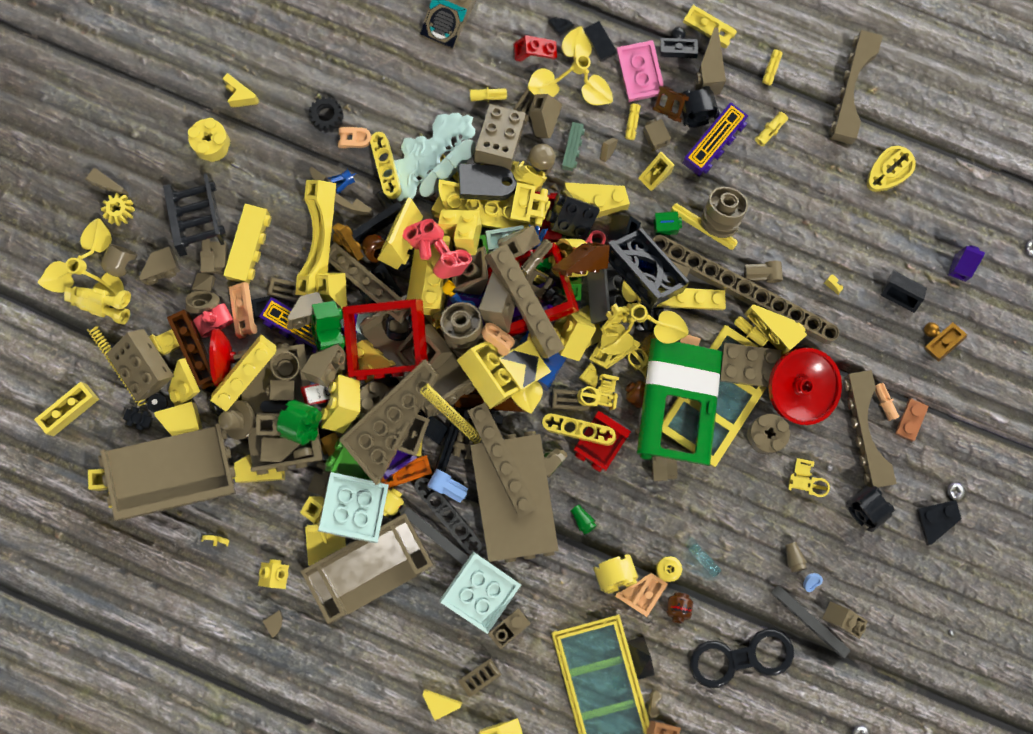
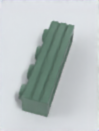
M572 122L562 163V169L573 172V169L577 166L578 161H576V157H579L580 154L578 148L582 145L583 140L581 136H584L585 133L584 124Z

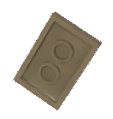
M724 343L720 382L768 388L771 371L776 362L781 358L782 350Z

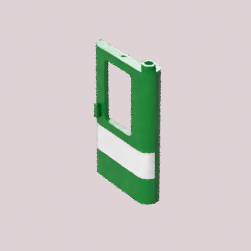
M657 338L650 340L636 454L640 455L641 459L651 460L652 457L656 456L710 466L723 356L722 351L680 342L665 344L657 340ZM667 395L700 402L694 454L664 449L660 446Z

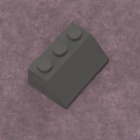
M608 263V269H601L599 273L589 272L587 274L590 317L593 324L604 325L608 320L606 313L611 311V307L614 304H617L618 307L626 306V300L622 294L624 279L610 263Z

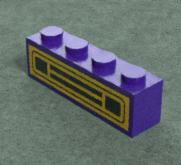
M730 102L685 156L682 164L699 177L703 172L707 174L713 166L711 164L713 160H719L725 152L722 149L726 145L730 146L736 139L734 135L737 131L742 132L747 126L746 120L748 115Z
M271 297L259 316L263 320L262 324L270 329H273V327L279 329V334L286 338L293 337L296 339V344H304L305 347L307 345L312 348L311 352L315 354L317 347L311 332V324L305 325L300 329L293 328L288 330L287 318L292 309Z

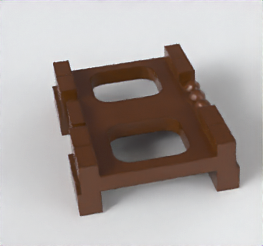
M659 86L660 91L655 107L652 110L662 113L674 121L681 122L682 108L685 100L688 101L689 97L675 92L668 86ZM662 94L667 95L665 107L660 105ZM675 100L680 102L677 113L672 111Z

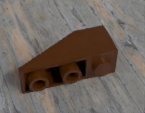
M596 242L581 244L553 266L552 270L560 272L562 276H572V273L586 274V271L599 273L601 269H608L610 246Z

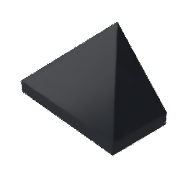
M644 636L628 640L627 643L637 679L640 680L655 675L652 658Z

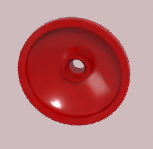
M213 329L210 339V371L215 387L232 370L233 363H236L233 355H236V352H232L230 341L220 329Z

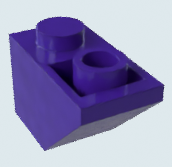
M972 245L964 247L954 255L948 276L965 282L974 275L985 252Z

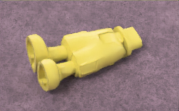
M75 286L73 288L66 287L64 290V300L71 302L72 306H76L80 310L88 311L99 317L107 315L121 325H125L129 320L130 310L125 307L130 302L131 293L127 290H121L116 296H110L108 291L98 288L90 289Z

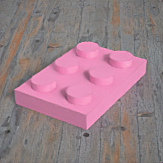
M653 40L617 47V55L628 102L658 96L659 86L664 84Z

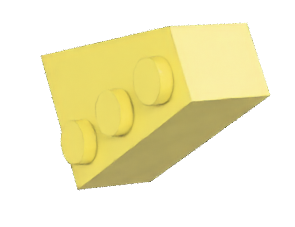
M565 183L564 189L568 190L573 198L598 206L600 211L597 218L628 210L630 205L625 186Z

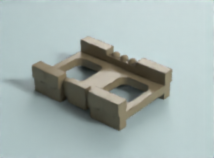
M534 270L531 275L527 274L525 277L542 305L544 295L547 293V290L551 289L555 280ZM537 275L546 279L542 288L533 285Z

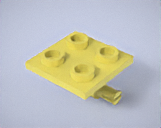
M319 524L307 525L305 532L308 566L345 547L346 537L318 532Z

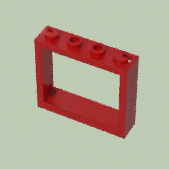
M552 243L553 246L543 259L554 256L557 264L563 258L560 248L555 243ZM531 249L523 255L515 257L520 267L530 257L531 251L535 252V250ZM491 267L488 268L489 280L493 271ZM560 275L568 301L544 310L550 322L579 311L568 276ZM524 319L511 323L510 331L507 334L513 337L528 331Z
M422 299L342 307L348 377H355L356 380H367V376L373 375L374 379L386 378L385 374H392V377L404 376V372H412L424 359L428 361ZM411 309L416 365L359 370L355 315Z

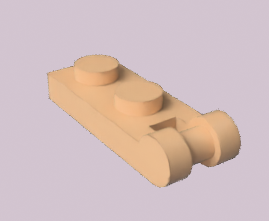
M242 282L230 286L229 293L236 336L241 339L246 337L247 334H256L258 329L254 323L249 284Z

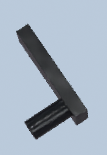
M383 190L378 191L375 196L385 210L352 231L354 239L359 244L367 236L376 234L393 223L402 208L399 201L394 203L392 199H389L384 194Z

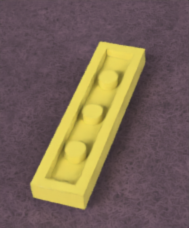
M660 287L658 288L660 293L664 292ZM686 288L683 293L675 295L656 307L725 310V290Z

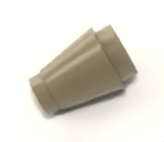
M797 542L785 545L788 569H791L792 573L807 569V561Z

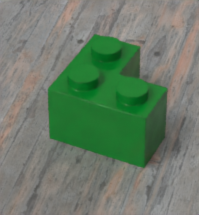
M335 301L312 304L311 332L318 352L334 345H340L343 351L344 347H346L345 335H341L340 320L342 319L341 308H337Z

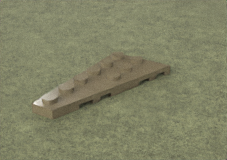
M425 359L339 440L375 485H379L426 400L420 393L421 389L427 386L426 384L432 388L439 376L437 371Z

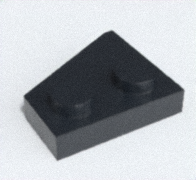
M957 500L917 509L926 545H932L962 519Z

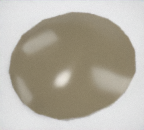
M194 291L186 296L185 309L193 314H203L204 311H209L220 303V298L212 292Z

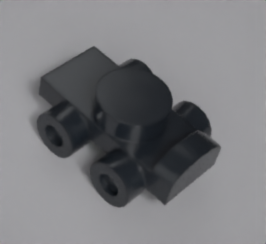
M133 406L131 409L126 410L123 420H126V425L132 427L133 423L137 424L136 428L142 431L144 427L150 428L153 418L149 417L150 412L142 410V413H138L139 408Z

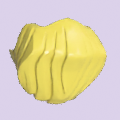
M522 161L513 171L516 182L536 186L535 192L540 191L547 179L545 172L542 170L537 172L532 166L524 165L525 162Z

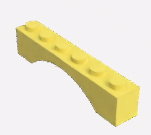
M306 180L304 200L309 208L312 220V244L307 261L297 275L295 295L315 293V275L328 273L336 183Z

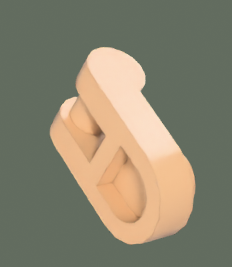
M339 128V148H365L370 145L371 133L366 128ZM352 135V140H347V137Z
M487 323L482 328L481 333L484 340L498 348L500 355H508L515 343L514 338L494 323Z

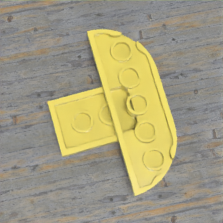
M513 162L511 168L512 173L519 165V162ZM439 179L438 193L445 210L479 211L482 227L501 229L524 225V228L528 227V224L510 221L515 194L508 199L500 201L460 199L459 183ZM503 181V182H502V183H503L504 185H506V186L511 185V184H510L509 182H507V181ZM533 201L532 210H537L538 203ZM548 201V204H546L544 213L546 214L550 207L551 201ZM530 217L529 224L531 226L534 225L535 219Z

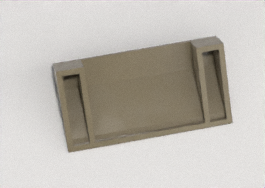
M406 513L380 527L377 543L356 540L300 572L327 624H333L435 567Z

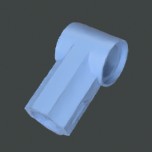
M439 469L435 470L427 484L434 491L440 494L443 493L459 503L467 495V487L451 479L450 475Z

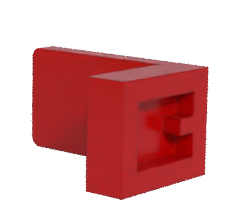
M525 35L514 43L515 61L521 62L531 55L556 59V41Z

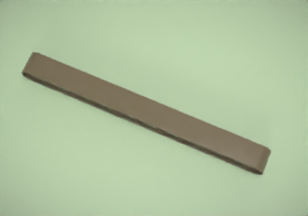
M657 235L653 238L655 243L660 242L663 244L664 248L661 250L671 261L690 268L689 274L720 290H725L726 293L751 306L753 304L789 319H792L790 313L795 312L798 315V320L794 321L803 325L808 336L821 343L830 344L838 338L839 329L834 324L665 236ZM678 251L681 257L674 258L671 252ZM688 260H695L697 266L691 267ZM705 269H712L714 271V275H707ZM728 277L731 280V284H724L722 278ZM739 286H745L748 289V293H741ZM756 295H762L765 301L762 303L757 301ZM773 304H779L782 310L776 311L773 308ZM808 321L814 322L815 329L808 327ZM825 330L832 332V338L826 337Z

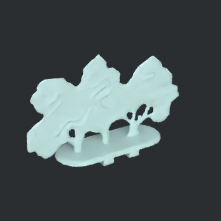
M459 113L437 115L432 125V138L427 139L425 136H420L416 139L404 138L401 146L404 158L394 160L402 191L401 195L396 198L399 202L403 199H408V197L413 199L419 184L420 194L423 197H428L438 191L439 179L451 182L450 178L458 172L459 164H465L474 154L476 144L473 140H468L475 135V128L471 124L473 117L469 115L462 116ZM454 136L457 140V143L454 144L455 147L451 144V139ZM451 151V152L440 162V157H441V155H443L445 152ZM386 170L383 176H391L392 170ZM417 176H420L422 179L417 180L416 178Z

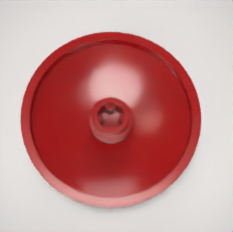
M798 348L791 350L776 362L771 371L768 385L769 396L773 407L785 420L799 425L819 423L830 416L839 403L842 392V380L839 369L830 356L818 349Z

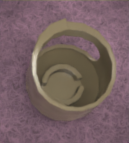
M537 144L530 150L525 165H529L530 161L536 169L546 170V176L553 169L556 158L555 151L547 144Z
M110 244L101 260V267L112 276L122 277L128 272L125 269L127 263L130 260H136L138 254L125 247Z
M279 351L271 358L270 368L278 380H292L298 375L299 361L293 353Z

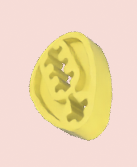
M892 146L886 149L875 161L869 172L867 180L869 190L873 192L885 191L904 182L915 169L913 154L902 146ZM905 155L907 158L899 164V167H895L894 170L888 174L886 172L887 169H889L894 164V162H897L901 158V156ZM883 177L879 185H873L874 180Z

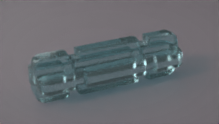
M694 543L689 548V551L696 555V559L705 569L709 570L708 572L713 577L721 572L719 566L714 564V561L705 551L701 550L697 543Z

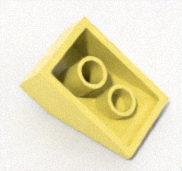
M753 304L745 312V316L757 326L756 328L769 338L768 341L777 350H782V356L807 336L805 328L799 322L796 323L792 319Z

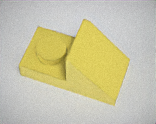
M227 73L223 77L226 84L225 88L233 94L228 99L231 107L256 105L259 103L257 96Z
M172 329L158 336L153 334L149 336L161 356L180 348Z

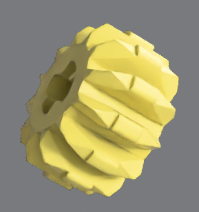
M116 193L114 198L108 195L109 201L104 200L103 203L106 206L101 208V211L104 212L103 218L108 219L110 224L115 223L117 226H120L122 221L128 224L127 218L132 219L133 216L130 213L135 211V208L132 207L133 202L128 200L126 195L121 196L119 193Z

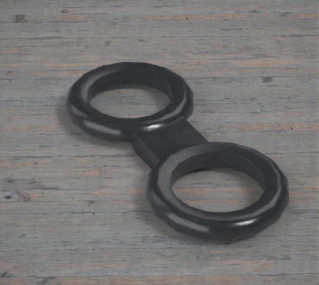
M763 629L750 639L748 647L731 650L726 644L719 641H706L699 644L693 651L690 658V670L694 679L700 685L707 688H720L727 685L734 677L736 670L753 667L758 673L763 675L777 676L784 673L791 666L794 658V647L790 638L784 632L777 629ZM766 637L778 638L784 644L786 650L784 661L774 668L763 666L756 657V647ZM708 649H718L727 657L728 669L726 674L720 679H706L698 669L700 655Z

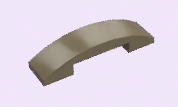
M310 167L309 171L313 180L328 182L326 176ZM337 193L335 194L334 204L339 208L359 216H373L372 209L357 198L351 204Z

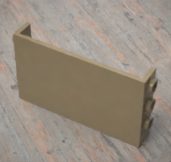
M406 294L405 296L401 297V298H402L403 300H406V299H407V294ZM385 311L377 312L371 317H366L360 323L361 333L366 340L373 344L374 348L383 352V356L386 359L394 361L396 365L393 367L407 366L396 353V350L405 340H391L386 335V318L390 314ZM424 315L425 324H431L445 340L441 328V317ZM396 319L391 320L390 331L400 334L405 333L408 321L404 320L401 324ZM455 352L441 367L436 369L439 376L432 387L449 405L455 404L459 397L464 394L468 395L475 389L471 380L457 361L463 354ZM404 372V376L396 378L401 382L410 372ZM427 399L421 407L427 418L441 413Z
M277 345L276 352L289 351L298 358L299 372L292 381L296 382L295 400L304 403L300 388L311 385V381H308L301 372L308 361L305 345ZM247 350L238 351V355H233L236 364ZM270 360L241 394L242 401L249 403L255 418L258 412L265 413L260 409V404L266 400L271 401L270 396L266 394L267 385H270V380H278L271 371ZM253 428L252 433L248 436L252 462L251 472L263 475L268 474L270 469H276V472L288 470V466L296 465V469L308 467L307 463L323 461L319 429L317 428L318 436L314 441L310 440L307 444L301 445L298 448L311 447L313 450L312 457L294 460V456L291 454L284 462L278 463L261 462L262 438H267V435H256V428Z
M218 423L215 424V427L109 451L100 450L101 456H98L101 468L104 467L105 475L102 478L104 486H108L109 494L106 495L108 505L112 506L114 520L122 521L236 494L233 481L236 473L234 466H230L229 458H232L229 446L226 447L224 440L228 439L227 432Z
M536 431L524 432L522 437L510 434L505 435V439H503L537 507L536 510L520 518L484 444L470 445L488 562L504 560L505 563L514 562L517 557L523 556L524 560L536 558L535 554L542 553L543 556L555 555L554 551L559 550L540 434H536Z

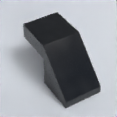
M420 409L418 415L426 417V415ZM431 416L428 418L430 420L424 436L440 445L448 431V427Z

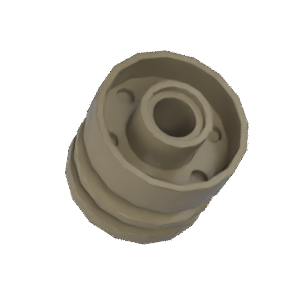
M731 187L714 189L700 218L701 225L705 231L715 237L728 238L733 236L738 231L741 221L747 212V199L741 192Z
M465 302L454 303L442 313L440 319L441 328L449 349L455 353L465 354L470 348L484 342L481 333L483 323L481 313L477 307Z

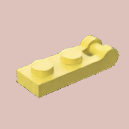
M695 5L691 7L683 20V23L711 38L714 28L718 27L719 33L720 31L725 33L724 37L719 34L720 44L723 48L729 46L730 39L734 38L737 33L734 28Z

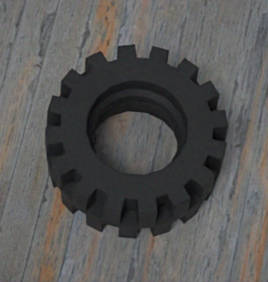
M324 96L321 100L317 98L315 103L312 102V107L309 108V117L313 126L320 132L324 131V133H328V131L334 132L335 128L339 129V125L343 123L344 115L341 105L337 100L331 97L325 98ZM323 109H332L334 112L332 119L329 121L319 119V113Z

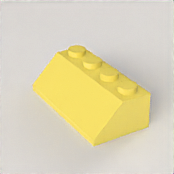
M443 236V241L449 250L453 251L454 244L451 236ZM434 244L430 245L431 257L429 260H422L419 249H414L406 300L422 299L424 315L442 316L446 294L443 292L442 287L449 278L441 279L434 274L433 267L441 255Z

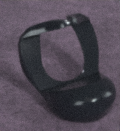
M411 314L405 319L408 321L407 331L402 334L391 332L390 321L395 320V318L391 315L386 318V335L391 340H405L413 331Z

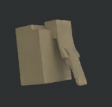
M210 239L202 240L200 251L202 274L224 273L228 261V244L225 241V244L221 245L219 241L210 242Z
M668 448L669 450L676 451V448ZM652 457L651 473L653 482L677 479V460Z

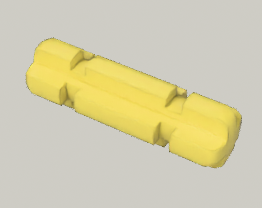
M773 50L762 80L763 84L771 85L773 83L783 54L782 51Z
M632 103L630 106L625 139L627 140L635 139L641 107L639 104Z

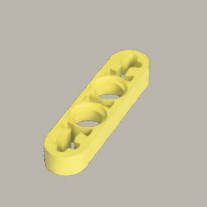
M376 132L371 136L370 143L382 190L389 199H396L401 195L402 191L389 140L383 132ZM380 138L382 139L381 145L383 148H380V146L377 144L378 139ZM382 154H388V158L385 161L379 160ZM386 170H392L391 176H383ZM389 183L394 186V192L390 193L391 187Z
M547 414L542 420L543 427L551 433L605 446L612 445L616 440L615 431L607 426L557 414ZM554 418L555 423H561V430H558V425L549 427L547 421H551ZM569 422L575 424V429L572 432L565 431V425ZM586 427H592L594 433L592 436L586 437L583 435V430ZM597 429H600V434L610 432L612 438H608L605 441L603 436L598 435V439H595L598 432Z

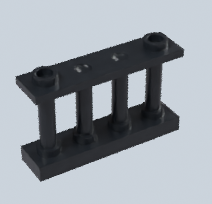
M207 174L203 175L204 185L183 191H174L171 184L163 186L173 243L180 257L188 255L186 247L195 242L217 237L221 245L225 244L223 237L226 236L224 226L220 224L214 191H217L214 180L210 181ZM207 192L208 199L185 206L178 205L182 198ZM210 207L211 214L184 222L181 220V216L185 213ZM213 222L214 225L213 230L186 237L183 233L188 228Z

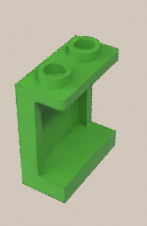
M339 438L335 443L333 455L329 456L326 461L324 471L372 481L339 441L341 439Z

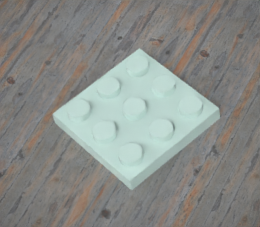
M330 472L318 532L377 543L389 484L379 483V485H375L370 480Z
M472 552L439 601L488 634L521 584L475 552Z

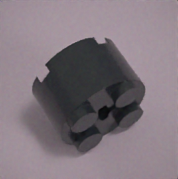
M709 86L695 91L686 90L682 93L689 97L688 101L685 100L681 112L684 126L688 124L690 128L701 127L709 124L711 118L715 120L719 117L720 112L716 99Z
M865 486L847 501V504H850L848 510L852 517L861 526L864 524L869 528L866 530L874 532L891 518L892 513L895 511L892 504L886 502L882 497L881 490L876 486L873 488Z

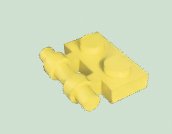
M517 183L510 221L529 224L531 217L535 219L534 225L541 227L546 216L544 211L549 197H547L548 190L541 189L540 194H535L536 186ZM533 201L538 203L537 210H532Z

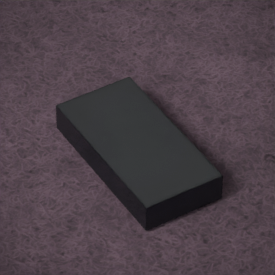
M600 21L583 29L600 62L617 54L616 48Z

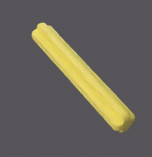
M675 203L671 208L670 212H678V217H681L682 220L730 250L736 247L737 240L732 237L718 238L709 234L701 225L700 217L681 205Z

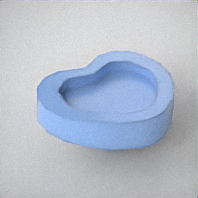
M817 573L809 574L803 582V588L807 592H812L817 586L822 584L823 578Z

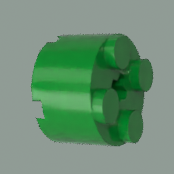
M289 401L286 404L288 408L285 411L282 410L278 417L277 431L281 433L279 436L300 445H305L310 440L314 441L318 436L317 428L322 418V412L316 407L300 401Z

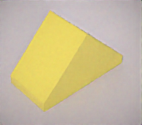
M660 152L638 179L652 191L672 173L674 164Z
M426 689L423 692V697L434 721L459 709L462 705V702Z

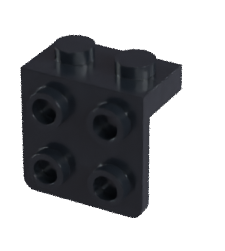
M561 189L554 199L552 210L547 214L546 223L552 231L585 241L600 209L598 206L573 198L568 190Z

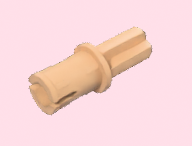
M879 383L875 385V393L880 402L879 406H882L887 421L900 417L892 402L894 399H891L885 384Z

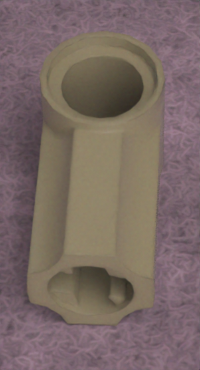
M769 261L764 264L745 265L744 278L751 282H782L781 261Z

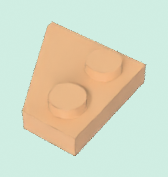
M650 573L638 581L637 584L618 592L615 597L648 617L668 586V583Z

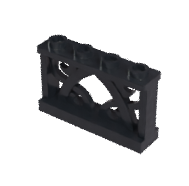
M642 228L616 241L608 242L607 245L610 246L608 262L650 310L675 295L683 293L689 284V280ZM631 243L636 245L634 250L631 247ZM638 259L647 261L655 266V277L651 274L643 273L638 268ZM660 287L664 292L660 293L658 288Z

